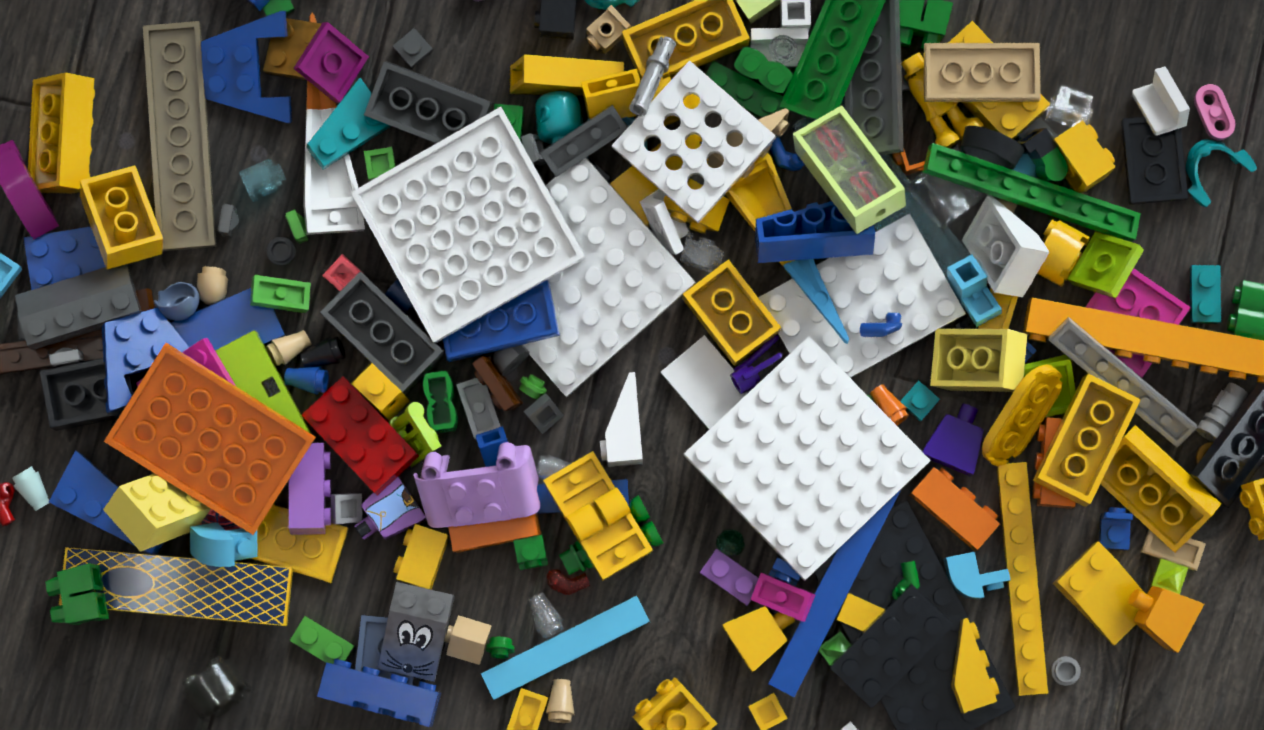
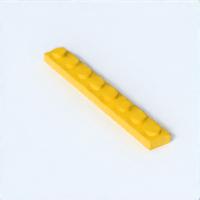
M1027 462L1007 463L997 466L1005 562L1006 569L1009 570L1010 581H1007L1017 692L1018 696L1048 694Z

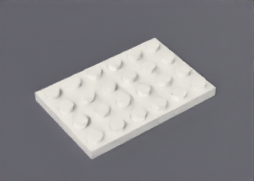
M910 213L875 232L873 255L833 257L816 265L849 337L848 344L844 343L793 278L759 297L760 301L781 326L778 334L789 353L810 336L850 378L932 334L935 330L941 329L966 315ZM887 313L901 314V323L903 324L900 330L884 337H861V323H886L885 316Z

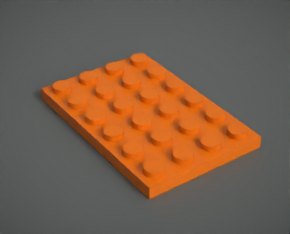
M165 343L104 442L254 535L316 437L173 346Z

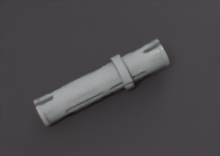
M661 36L654 53L647 59L646 71L629 106L630 111L636 115L645 116L647 114L663 74L669 69V59L676 47V42L670 37L665 36L663 38Z

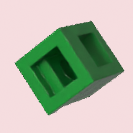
M542 535L513 540L520 570L548 565Z

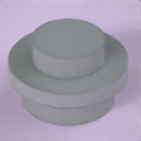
M1060 657L1052 664L1051 675L1055 682L1060 685H1072L1080 677V666L1071 657Z

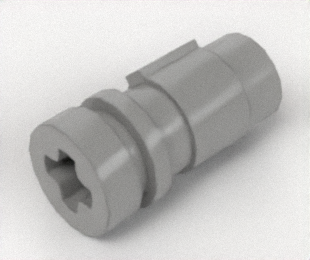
M1229 382L1213 402L1211 411L1205 413L1203 416L1204 420L1199 422L1196 431L1202 437L1214 443L1241 407L1248 393L1240 386Z

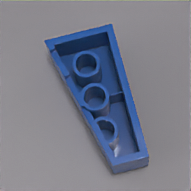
M832 201L820 205L815 202L807 204L806 208L794 212L790 209L756 219L755 245L758 263L873 255L874 225L856 234Z
M75 450L49 503L134 545L103 510L119 486L82 453ZM164 543L144 551L152 555H158Z
M335 659L333 664L326 662L317 697L389 715L397 719L419 723V725L433 726L441 696L440 692L435 691L437 685L419 681V685L414 686L407 684V677L391 674L390 679L380 677V670L363 666L361 672L350 669L352 664L350 662Z

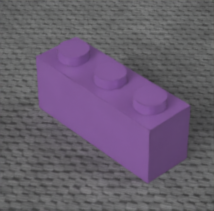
M324 443L311 444L289 479V531L291 535L326 534V526L331 525V508H326L325 497H331V480H325V469H331V452H325Z

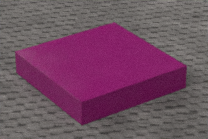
M324 22L293 69L333 102L338 103L342 101L369 56L330 23Z

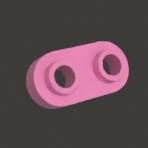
M1207 84L1202 86L1194 96V104L1206 133L1212 139L1225 140L1234 132L1236 125L1225 95L1216 85ZM1204 97H1211L1213 104L1207 105L1204 102ZM1216 122L1223 124V131L1216 130Z

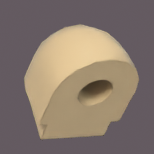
M202 267V273H198L197 290L200 300L207 305H213L224 300L228 285L226 271L217 267Z

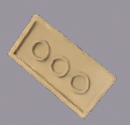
M924 43V102H1039L1041 100L1040 43Z

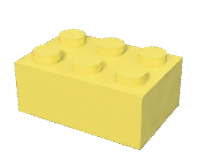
M1010 329L935 330L930 386L950 391L1014 392L1024 377L1027 334Z
M154 473L119 486L103 510L141 552L189 533L190 526L200 525L211 508Z

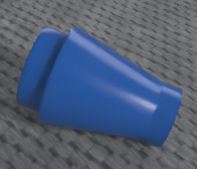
M321 366L287 368L284 383L285 385L294 386L318 395L319 392L325 393L327 390L329 372L328 370H322Z

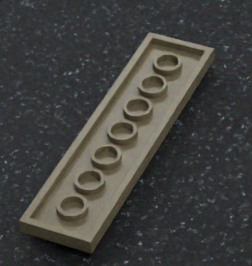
M200 21L143 26L155 216L163 237L162 251L217 247L207 103L202 68Z

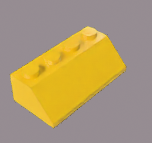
M65 72L33 79L28 171L41 193L80 192V180L90 178L92 109L95 96L94 78Z
M1136 425L1122 438L1101 482V485L1174 553L1204 525L1221 505L1213 495Z

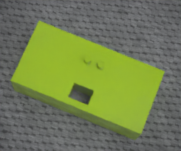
M253 330L215 350L236 387L311 433L257 331Z

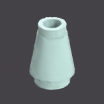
M32 466L12 478L15 483L13 485L14 488L35 511L49 503L38 471L35 472Z

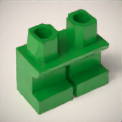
M899 0L901 47H910L912 35L923 37L921 51L923 52L924 43H940V41H943L953 2L927 0L923 20L921 21L925 0Z
M88 563L57 572V577L45 582L48 595L51 597L61 595L62 605L51 607L50 613L53 623L79 625L85 622L109 619L105 593H99L104 591L100 565Z

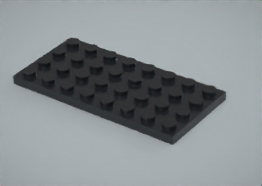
M905 501L891 509L848 593L886 609L895 600L892 596L893 589L904 578L901 563L915 560L920 583L918 590L954 626L880 701L895 730H973L1014 709L1016 706L979 638L976 639L979 651H985L990 665L986 667L989 679L994 677L1000 694L995 695L997 702L961 713L951 684L960 620L968 618L969 623L971 621L908 501ZM835 553L814 572L819 584ZM840 622L852 644L862 631Z

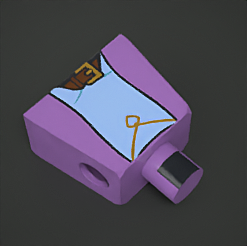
M397 477L378 496L373 492L361 504V507L368 516L354 525V527L364 540L377 530L387 540L408 530V528L414 527L415 524L419 525L425 522L427 519L399 477Z

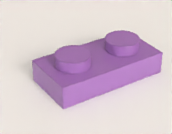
M718 549L714 551L700 571V574L746 606L751 601L750 599L759 579Z

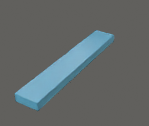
M635 596L481 673L493 700L650 621L638 597Z

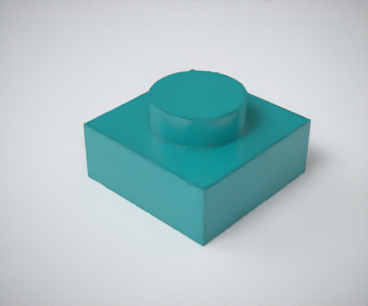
M918 380L900 402L921 422L940 399Z

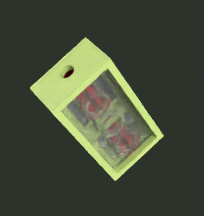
M842 105L793 133L795 152L856 234L906 206L905 188Z

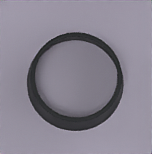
M978 126L965 127L960 147L965 154L1009 169L1015 168L1025 151L1024 147L1015 140L996 131Z

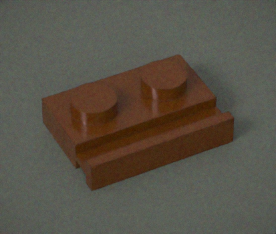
M492 356L481 357L472 363L476 368L474 371L476 378L482 385H487L493 394L490 397L497 408L510 411L523 404V401L506 376H502L497 370Z

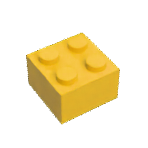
M1083 120L1054 139L1068 165L1065 179L1074 191L1082 194L1107 178L1115 169L1113 155L1107 148L1103 149L1097 141L1098 135L1095 129L1090 124L1086 125Z

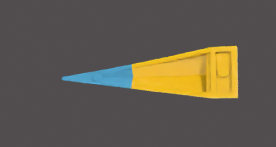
M769 153L763 158L759 156L754 162L755 166L746 178L741 177L725 194L754 231L756 219L792 209ZM814 260L780 261L781 265L844 343L848 344L849 337Z

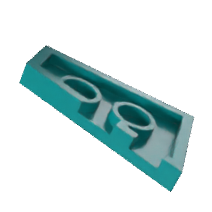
M361 78L358 79L306 146L322 170L391 127L388 124L364 115L372 93Z

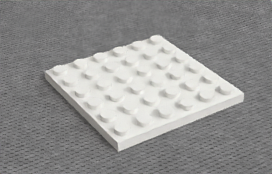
M502 107L497 108L351 192L433 343H437L586 258Z
M587 157L552 179L546 185L586 257L548 279L560 336L523 345L530 352L529 355L566 397L571 395L677 301L684 292L696 284L693 278Z
M810 336L684 453V457L804 581L931 461Z

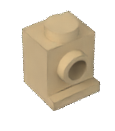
M610 5L600 17L586 28V34L588 35L586 40L596 51L601 49L606 54L622 40V31L631 28V25ZM604 25H608L612 30L610 33L604 34L601 28Z

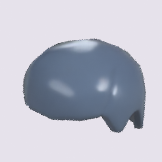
M178 282L170 285L164 291H159L158 301L154 300V304L166 319L174 321L185 320L196 311L200 300L199 292L190 283Z

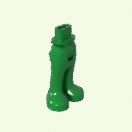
M639 495L632 498L629 508L636 523L639 524L648 520L650 515ZM653 521L640 527L651 546L657 547L664 544ZM578 540L575 542V545H569L570 549L559 554L569 575L580 569L584 572L586 567H594Z

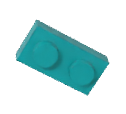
M1220 265L1190 266V323H1221Z

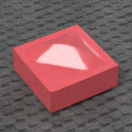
M341 254L322 276L336 289L341 291L361 270L345 255Z

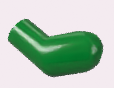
M915 560L901 563L904 578L893 589L892 596L894 599L911 583L919 589L920 583Z

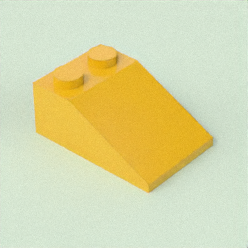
M1099 541L1093 543L1053 582L1054 586L1113 646L1136 625L1134 617L1139 609L1129 604V598L1134 590H1143Z

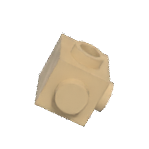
M458 615L455 625H449L444 642L449 643L446 655L480 665L492 625Z

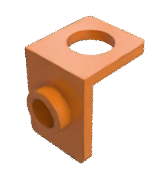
M905 150L904 152L892 153L896 166L901 165L904 176L923 171L925 161L909 166Z

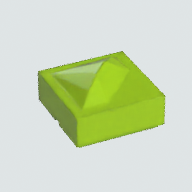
M1160 558L1150 586L1164 588L1180 594L1188 567Z

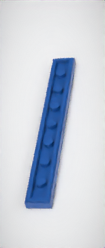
M900 491L836 551L815 592V598L806 621H800L768 685L793 698L795 697Z

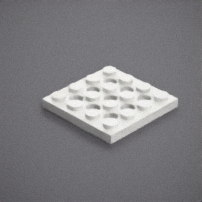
M689 60L650 103L647 114L645 116H638L612 144V148L693 220L699 223L776 139V136ZM690 94H694L700 99V104L694 109H689L683 104L685 97ZM711 113L718 114L722 119L721 124L715 128L708 127L705 124L707 115ZM667 117H678L681 121L680 126L676 130H668L664 126V121ZM732 132H738L743 136V142L737 147H732L726 141L727 136ZM693 134L700 136L702 139L701 146L697 149L688 148L685 144L688 136ZM656 137L661 141V146L657 151L651 152L645 148L644 144L648 138ZM717 153L723 157L724 162L719 168H712L707 164V159L711 154ZM671 156H678L682 159L683 164L680 169L673 171L667 168V159ZM692 175L703 177L704 185L700 189L694 190L688 186V179Z

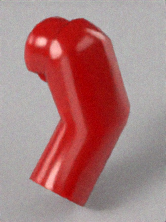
M9 482L0 484V523L2 527L15 521L9 509L15 488Z

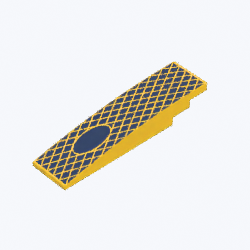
M65 547L63 570L88 563L100 565L104 591L99 593L105 594L108 610L287 626L293 568L237 562H235V566L215 567L202 564L193 558ZM61 595L59 598V605H62Z

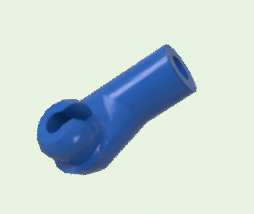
M780 137L772 142L770 152L778 167L790 171L802 169L805 165L797 154L785 151Z
M887 313L885 316L886 323H861V337H884L900 330L903 324L901 323V314Z

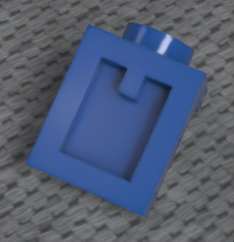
M1109 507L1108 512L1100 514L1099 542L1106 549L1129 550L1131 520H1133V514L1126 513V508Z
M777 557L769 575L796 586L800 576L786 561Z

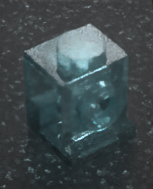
M271 158L239 172L253 203L259 201L257 198L258 194H262V196L272 194L278 190L277 186L283 184L282 181L286 180L281 165H274Z

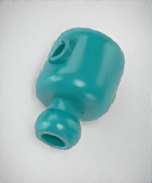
M548 92L541 95L535 104L537 133L542 142L553 144L583 123L580 101L571 92Z

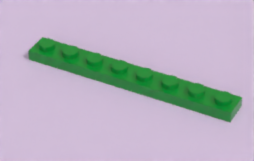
M935 143L928 146L923 173L1129 242L1136 240L1141 213Z

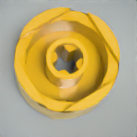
M1051 220L1044 232L1045 236L1043 239L1049 254L1037 274L1062 287L1064 279L1067 281L1082 255V252H1080L1084 245L1087 246L1090 237L1060 220L1058 222Z

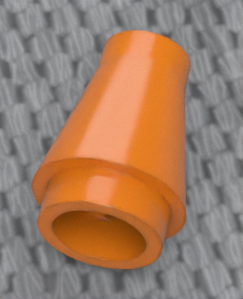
M884 384L870 392L874 403L897 426L909 417L906 412L907 407L887 390Z

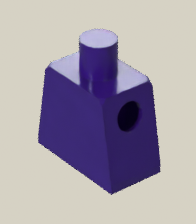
M962 403L957 418L945 414L922 452L931 461L971 477L975 472L984 429L973 425L978 409Z

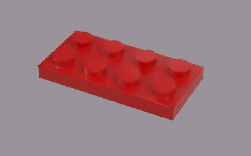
M344 376L301 415L377 496L419 457L415 450Z

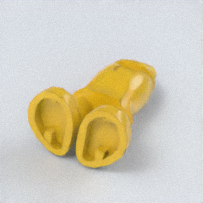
M920 52L901 63L906 72L904 78L908 82L909 89L923 109L926 121L930 122L936 135L935 144L950 148L957 142L962 141L966 126H984L978 117L967 118L957 106L958 102H924V58ZM947 114L955 132L948 127L942 116Z

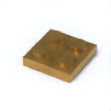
M286 18L287 37H271L263 71L266 74L307 80L293 68L321 26V23Z

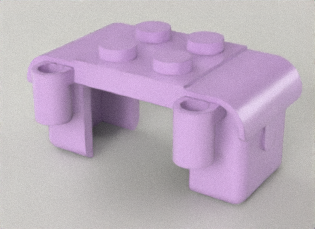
M504 442L499 446L496 466L447 472L449 455L441 456L437 452H430L425 456L420 478L417 473H414V479L427 523L433 528L457 527L528 517L540 509L537 493L539 478L531 449L527 445L515 446L512 443Z

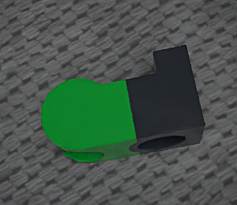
M1047 128L1035 129L1018 141L1025 149L1023 154L1028 153L1035 164V172L1039 179L1047 182L1064 179L1068 172V165Z

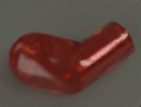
M552 569L547 574L549 587L564 595H570L591 586L586 573L569 578L562 575L560 570Z

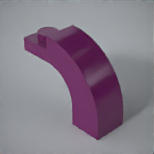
M13 139L5 144H0V185L34 240L59 225L52 209L31 177Z

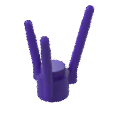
M778 335L767 341L744 363L733 369L734 372L730 374V377L740 394L745 392L748 394L757 385L756 383L760 381L758 372L782 358V354L777 353L756 367L750 366L779 339Z

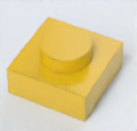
M774 693L748 706L760 730H767L788 719Z

